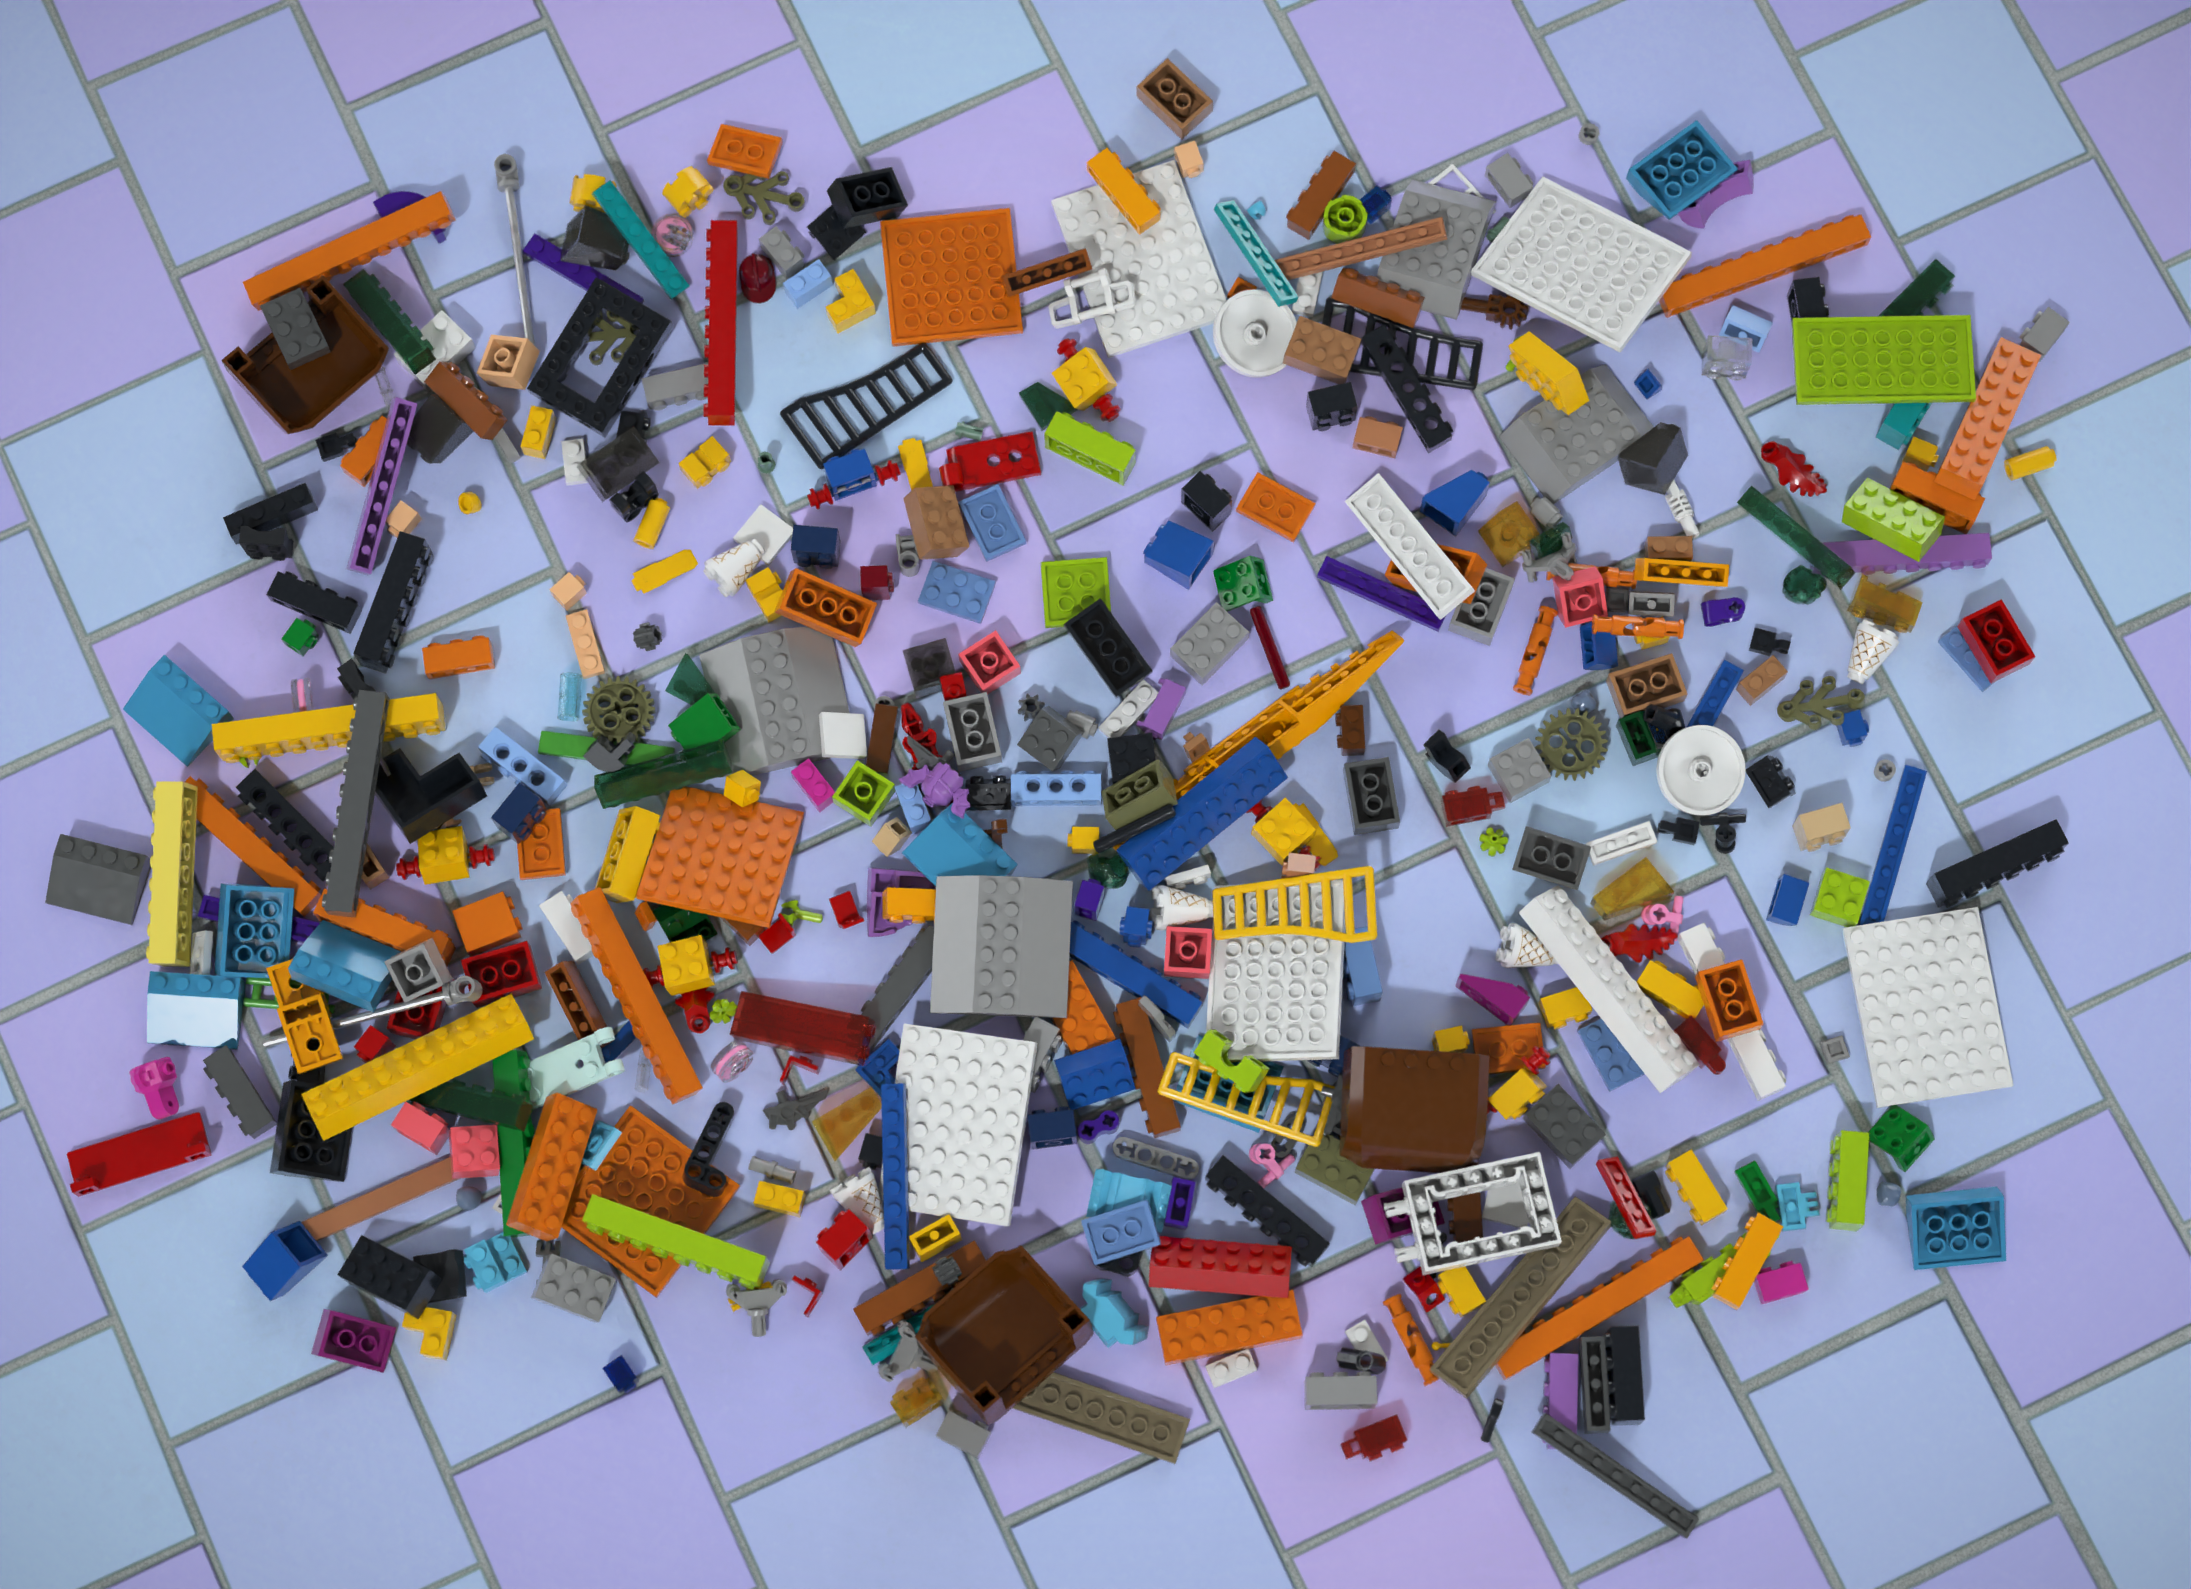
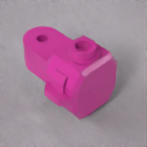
M170 1057L157 1059L130 1070L131 1083L134 1085L136 1092L145 1095L149 1110L154 1118L161 1120L178 1112L179 1103L173 1088L177 1075Z

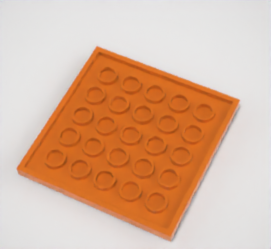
M1010 208L880 221L892 347L1023 333L1019 294L1007 297L1001 279L1002 275L1017 271Z
M673 783L660 821V827L656 833L637 891V899L770 928L804 818V812L761 802H754L741 807L724 796V794Z
M630 1105L614 1126L622 1133L598 1169L595 1171L584 1165L578 1173L561 1228L657 1298L681 1267V1264L676 1263V1260L671 1256H668L667 1259L658 1257L649 1248H646V1251L632 1247L633 1245L629 1241L625 1240L624 1244L614 1241L607 1233L603 1232V1235L600 1236L590 1232V1229L586 1228L587 1225L582 1219L592 1194L705 1234L741 1186L726 1176L724 1192L718 1197H711L688 1187L683 1181V1174L692 1150ZM690 1171L688 1173L692 1177L700 1175L697 1171ZM712 1180L709 1182L712 1186L715 1187L721 1185L720 1182L716 1180Z

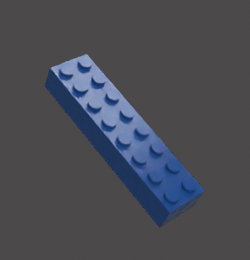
M1254 737L1177 800L1178 804L1173 806L1176 811L1175 817L1130 838L1116 851L1136 880L1150 891L1283 783L1288 776L1269 747L1257 737Z

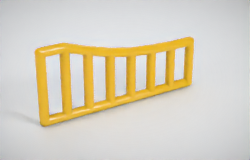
M1372 866L1215 888L1212 892L1214 938L1216 940L1276 934L1308 935L1348 943L1370 941L1377 938L1375 883ZM1365 876L1368 932L1355 933L1352 877ZM1343 879L1346 933L1333 931L1331 880ZM1321 882L1323 929L1310 927L1308 884ZM1299 885L1301 926L1288 925L1286 887ZM1277 889L1279 925L1266 926L1265 890ZM1256 892L1257 926L1245 928L1243 893ZM1234 895L1236 929L1223 930L1222 896Z
M1177 1052L1170 1054L1158 1087L1160 1095L1314 1147L1320 1146L1332 1105V1098L1327 1096L1325 1098L1314 1135L1310 1136L1301 1133L1300 1130L1313 1090L1322 1091L1323 1086L1334 1089L1335 1086L1314 1079L1265 1075L1254 1093L1248 1113L1245 1114L1234 1110L1240 1094V1090L1234 1086L1235 1082L1225 1107L1212 1103L1221 1078L1216 1073L1217 1069L1211 1065L1208 1067L1202 1064L1198 1059ZM1177 1062L1190 1066L1182 1092L1168 1088ZM1199 1070L1212 1073L1204 1099L1190 1095ZM1266 1086H1281L1270 1121L1257 1118L1256 1116ZM1290 1087H1305L1292 1128L1289 1129L1278 1125Z

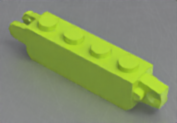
M1731 1243L1719 1251L1721 1255L1716 1259H1713L1711 1256L1701 1263L1702 1268L1697 1272L1692 1269L1682 1276L1683 1281L1679 1284L1680 1287L1669 1296L1676 1309L1689 1302L1700 1305L1714 1294L1715 1290L1711 1289L1717 1277H1723L1726 1270L1722 1268L1729 1256L1733 1258L1737 1251Z

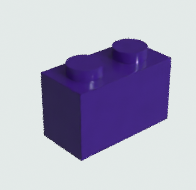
M1094 879L1082 880L1074 904L1075 915L1097 921L1105 896L1104 886L1101 885V882Z
M1173 1177L1163 1226L1182 1230L1187 1229L1196 1181Z

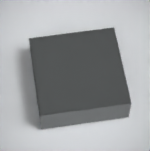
M1606 588L1607 611L1627 613L1629 590Z

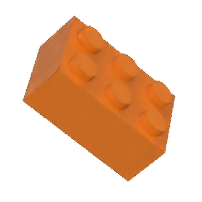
M1742 959L1697 973L1695 979L1716 1042L1761 1029L1764 1023Z

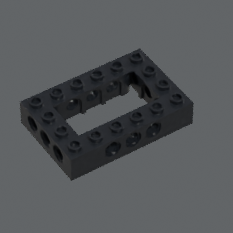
M596 277L527 389L531 395L606 438L674 326L671 320ZM602 308L611 312L615 318H621L630 323L632 328L640 330L594 403L561 382L566 379V373L574 360L579 358L578 353L585 342L590 340L589 336L596 324L601 322L603 318Z

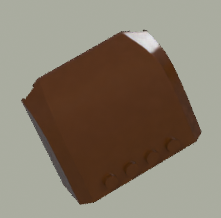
M323 275L306 289L310 299L307 303L328 344L330 353L290 370L273 333H271L247 354L238 346L221 360L226 371L285 434L305 431L316 426L380 371L389 351V347Z
M1367 1046L1347 1049L1344 1051L1339 1155L1352 1161L1360 1168L1443 1173L1477 1164L1482 1154L1486 1134L1489 1056L1471 1053Z
M1022 1245L1018 1246L1019 1248L1008 1251L1002 1250L993 1254L925 1313L920 1329L915 1335L916 1340L929 1359L987 1425L998 1421L1080 1350L1094 1334L1090 1319Z

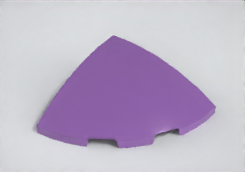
M868 868V937L891 935L896 933L897 930L913 924L912 920L892 923L889 922V919H883L882 892L887 887L936 889V886L920 871Z

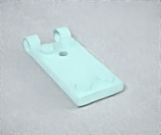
M612 1027L599 1029L592 1035L530 1061V1067L527 1069L528 1078L531 1081L529 1093L533 1110L544 1106L547 1096L555 1093L568 1096L625 1072L622 1059L613 1060L605 1064L600 1045L615 1039ZM579 1060H582L584 1063L582 1068L578 1067Z

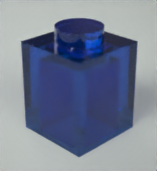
M1378 185L1359 199L1367 212V221L1370 224L1391 209L1392 198L1385 189L1382 190Z
M622 1355L602 1368L620 1394L623 1391L626 1394L637 1387L636 1382L639 1379Z

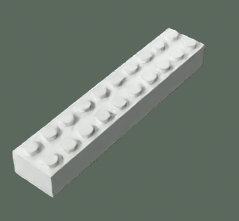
M1559 885L1535 897L1519 912L1659 1093L1681 1081L1700 1065L1695 1059L1694 1054L1683 1044L1681 1038L1668 1025L1666 1019L1653 1006L1652 1001L1646 997L1638 987L1637 982L1631 978L1624 969L1623 964L1616 959L1608 945L1601 940L1595 929L1587 922L1581 911L1575 907L1568 898L1567 893Z

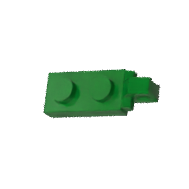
M1754 1160L1735 1170L1734 1173L1755 1211L1778 1222L1780 1217L1775 1210L1779 1207L1778 1200L1756 1161Z

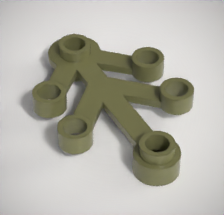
M784 171L778 172L776 176L755 187L747 184L756 179L765 180L767 178L746 174L742 177L731 175L723 183L726 194L736 197L745 219H752L755 216L754 207L748 204L744 194L752 195L763 214V222L766 225L774 224L776 216L769 209L764 199L788 205L789 209L794 212L801 211L805 206L804 197L798 192L787 196L769 191V189L777 185L785 186L788 184L789 177ZM781 176L786 177L784 181L778 180ZM737 184L738 188L731 189V186ZM795 201L800 202L799 206H793L792 204ZM747 209L752 210V213L745 214V211ZM767 215L773 216L771 220L765 219Z
M607 311L608 319L611 322L617 321L624 328L616 329L603 319L600 323L596 324L603 331L591 332L590 340L588 341L604 340L589 355L590 362L596 366L603 362V355L618 338H625L618 348L611 351L612 360L620 363L625 352L636 337L633 334L636 329L632 328L630 323L621 318L611 317V312ZM616 353L622 354L620 358H615L614 355ZM595 355L600 356L597 361L592 360Z
M1826 676L1822 679L1821 688L1809 702L1801 703L1807 695L1812 694L1814 691L1813 683L1810 680H1804L1800 683L1799 692L1791 701H1784L1779 704L1777 714L1785 722L1798 720L1808 725L1812 730H1817L1822 726L1821 717L1838 726L1844 722L1843 712L1840 710L1832 712L1826 708L1847 704L1851 709H1860L1865 705V695L1859 689H1852L1847 695L1824 699L1830 691L1836 688L1835 678L1833 676ZM1811 711L1815 714L1808 716L1803 712Z

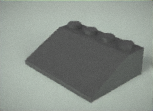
M60 834L53 854L45 903L133 925L151 868L150 858L147 855Z

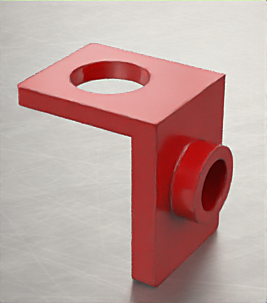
M962 672L940 677L944 701L967 696Z
M850 891L829 898L840 928L846 929L864 922V918L858 914Z
M781 913L778 914L779 920L758 936L771 954L796 936L794 929Z
M790 1055L779 1081L782 1085H785L793 1065L815 1074H819V1066L812 1064L813 1061L807 1057L800 1056L796 1058Z
M1421 1266L1403 1278L1404 1283L1417 1296L1426 1313L1445 1300L1429 1274H1422ZM1434 1293L1437 1295L1432 1303H1426L1429 1295Z
M794 1275L792 1278L794 1283L814 1294V1297L804 1311V1315L809 1317L821 1298L822 1292L816 1288L817 1284L805 1277L803 1281Z

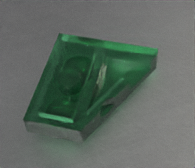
M1039 382L1019 392L1021 400L1041 431L1048 428L1056 411L1061 414L1066 412L1071 415L1078 410L1073 407L1069 400Z
M1561 522L1529 541L1535 561L1562 549L1563 541L1561 534L1563 533L1564 536V532L1571 534L1570 527L1567 524Z
M686 653L665 690L667 693L690 705L695 704L707 693H715L693 660Z

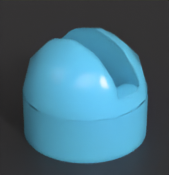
M1259 201L1248 208L1247 212L1253 219L1260 220L1261 216H1265L1266 208L1262 201Z

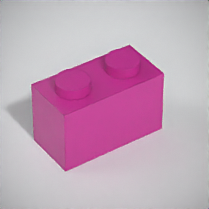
M809 758L791 771L794 781L819 812L833 803L832 796L835 791Z
M1793 1261L1780 1264V1268L1772 1270L1771 1267L1760 1269L1754 1280L1761 1305L1802 1294L1809 1290L1801 1263L1794 1264Z

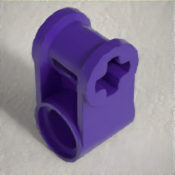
M1738 597L1709 600L1700 604L1704 626L1706 627L1737 622L1742 618L1745 611V603ZM1732 606H1734L1735 609L1738 610L1737 613H1734L1733 610H1730Z

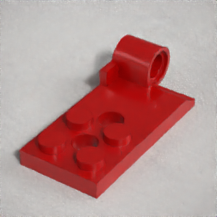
M1032 431L947 449L949 463L939 468L942 486H954L955 492L1041 475ZM1012 453H1019L1021 459L1018 462H1012L1009 456ZM991 457H997L1000 463L993 467L987 461Z

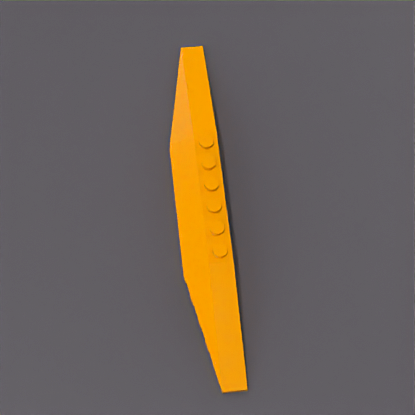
M1390 631L1368 644L1369 648L1359 654L1358 651L1349 655L1350 660L1341 665L1335 663L1330 666L1332 670L1322 676L1316 674L1310 678L1311 682L1302 688L1298 685L1187 766L1183 770L1185 774L1179 780H1173L1177 800L1254 737H1257L1266 744L1277 760L1280 759L1283 754L1299 745L1302 740L1315 733L1340 709V706H1343L1403 644L1404 639L1394 631ZM1124 841V842H1122V843H1120V844H1118V845H1116V846H1114V847H1112V848L1116 850V849H1118L1121 845H1123L1126 841Z

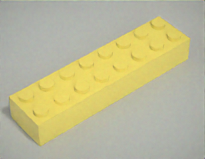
M156 781V787L153 790L155 810L152 812V821L154 823V832L151 835L153 855L150 858L152 878L149 880V889L152 892L151 900L148 903V912L151 915L150 923L147 926V934L150 938L149 946L146 949V957L149 960L148 963L164 967H190L198 787L185 782Z

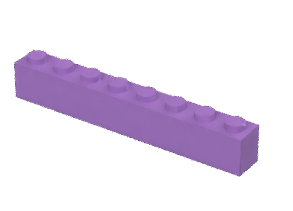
M398 397L392 399L347 564V570L364 575L372 573L418 403Z
M1989 533L1940 536L1919 562L1877 540L1811 543L1808 549L1810 574L1817 575L1820 578L1829 577L1831 574L1850 576L1861 572L1862 575H1871L1876 571H1884L1885 574L1896 573L1897 570H1906V572H1917L1920 569L1938 571L1945 567H1950L1951 570H1959L1964 568V566H1973V568L1979 569L1986 567L1992 560Z

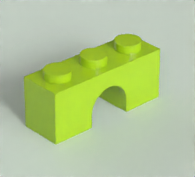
M1215 1029L1208 1030L1193 1052L1199 1056L1198 1060L1208 1067L1211 1065L1217 1069L1216 1073L1226 1080L1229 1078L1235 1082L1234 1086L1241 1092L1256 1091L1270 1068L1252 1055L1244 1056L1237 1066L1233 1065L1228 1058V1051L1233 1042Z

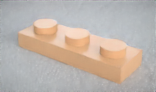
M587 609L565 615L583 679L604 674V667Z

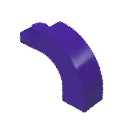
M399 191L384 195L373 201V204L380 217L383 218L426 197L414 192ZM445 228L431 231L439 244L446 240L443 233L446 231Z

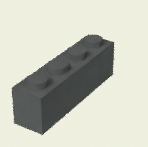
M227 1045L203 1060L206 1065L203 1068L210 1080L214 1078L217 1082L216 1091L221 1098H227L230 1103L227 1105V1108L233 1117L238 1116L242 1122L239 1124V1127L245 1136L250 1135L255 1139L277 1125L276 1120Z
M1605 1336L1581 1337L1579 1339L1584 1434L1608 1433L1611 1431Z

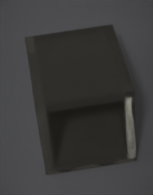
M585 205L567 224L560 260L568 263L617 270L622 264L625 265L629 259V243L606 213Z
M431 394L414 416L407 445L420 452L421 458L429 464L442 463L474 431L437 394Z
M1660 422L1620 452L1617 458L1626 485L1665 495L1686 460L1688 453L1681 428L1674 424Z

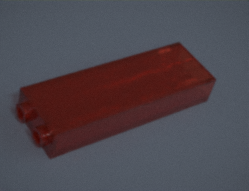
M741 991L729 1035L739 1041L864 1066L865 1060H868L870 1055L869 1044L871 1038L875 1036L876 1025L867 1016Z

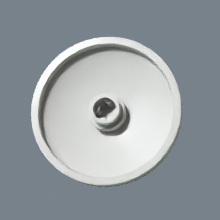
M1262 290L1242 291L1229 298L1216 314L1213 324L1215 347L1222 360L1237 373L1254 378L1267 377L1277 373L1286 366V364H1283L1284 354L1297 322L1290 308L1287 305L1278 307L1269 292Z
M1708 725L1686 727L1673 734L1663 745L1656 766L1658 784L1664 797L1675 808L1691 815H1711L1730 806L1741 792L1746 772L1744 757L1736 741L1723 730Z

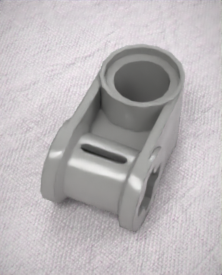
M896 534L900 571L906 577L915 576L919 572L920 564L913 535L900 536ZM906 561H913L914 565L906 567L904 563Z

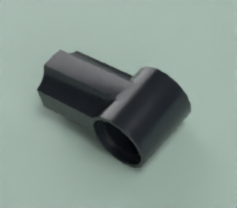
M1653 704L1646 707L1643 715L1644 722L1665 730L1669 738L1677 731L1685 728L1681 710L1676 708L1666 710Z
M1654 1170L1632 1179V1184L1639 1198H1642L1651 1220L1671 1212L1661 1192V1183Z
M1344 1347L1337 1353L1336 1361L1340 1368L1380 1374L1386 1367L1385 1357L1379 1353Z

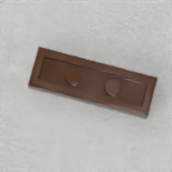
M877 703L875 705L866 766L875 772L888 774L898 714L897 706Z

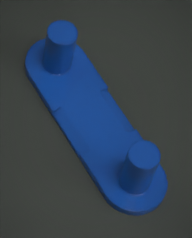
M630 1020L615 1035L614 1041L601 1049L605 1064L615 1060L636 1039Z

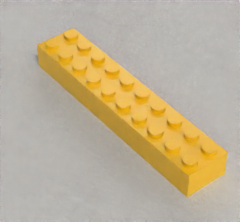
M436 693L389 700L383 741H394L395 737L403 736L408 739L416 738L418 734L427 733V735H438L440 731H446L443 704ZM353 705L212 724L214 751L226 763H236L242 757H246L249 760H258L265 755L280 757L287 752L302 754L309 749L324 751L329 749L330 746L346 748L348 740L352 738L350 722L352 718H355L356 710L353 709Z
M509 994L301 1095L324 1141L534 1040V1037L513 995Z

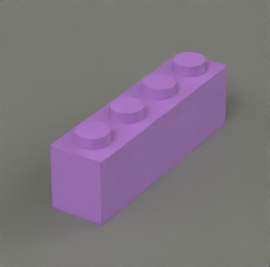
M1550 1353L1548 1359H1544V1373H1548V1382H1544L1543 1396H1547V1406H1543V1413H1547L1577 1434L1578 1354ZM1546 1443V1449H1554Z

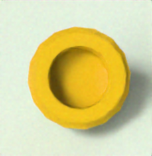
M469 491L460 494L458 505L464 514H472L481 510V501L475 493Z

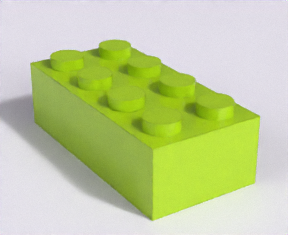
M1056 411L1044 433L1046 449L1124 486L1136 464V449H1133L1134 447L1126 441L1119 442L1107 432H1098L1094 430L1091 424L1087 422L1080 423L1066 412L1061 414Z
M1867 477L1844 505L1841 522L1919 562L1942 534L1945 516Z
M1841 1130L1834 1136V1140L1830 1141L1829 1152L1833 1154V1162L1829 1163L1828 1176L1832 1177L1831 1186L1828 1185L1827 1199L1831 1200L1830 1208L1826 1210V1222H1829V1229L1858 1231L1865 1224L1869 1133Z

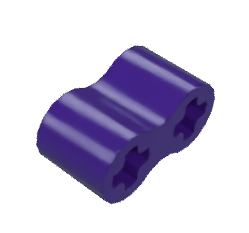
M1108 1110L1101 1113L1096 1120L1081 1122L1078 1126L1080 1141L1084 1144H1092L1101 1135L1115 1133L1119 1128L1118 1115ZM1106 1118H1109L1110 1121L1114 1120L1112 1127H1109L1108 1124L1103 1125ZM1088 1127L1089 1130H1093L1091 1137H1088L1087 1134L1083 1135L1084 1128Z

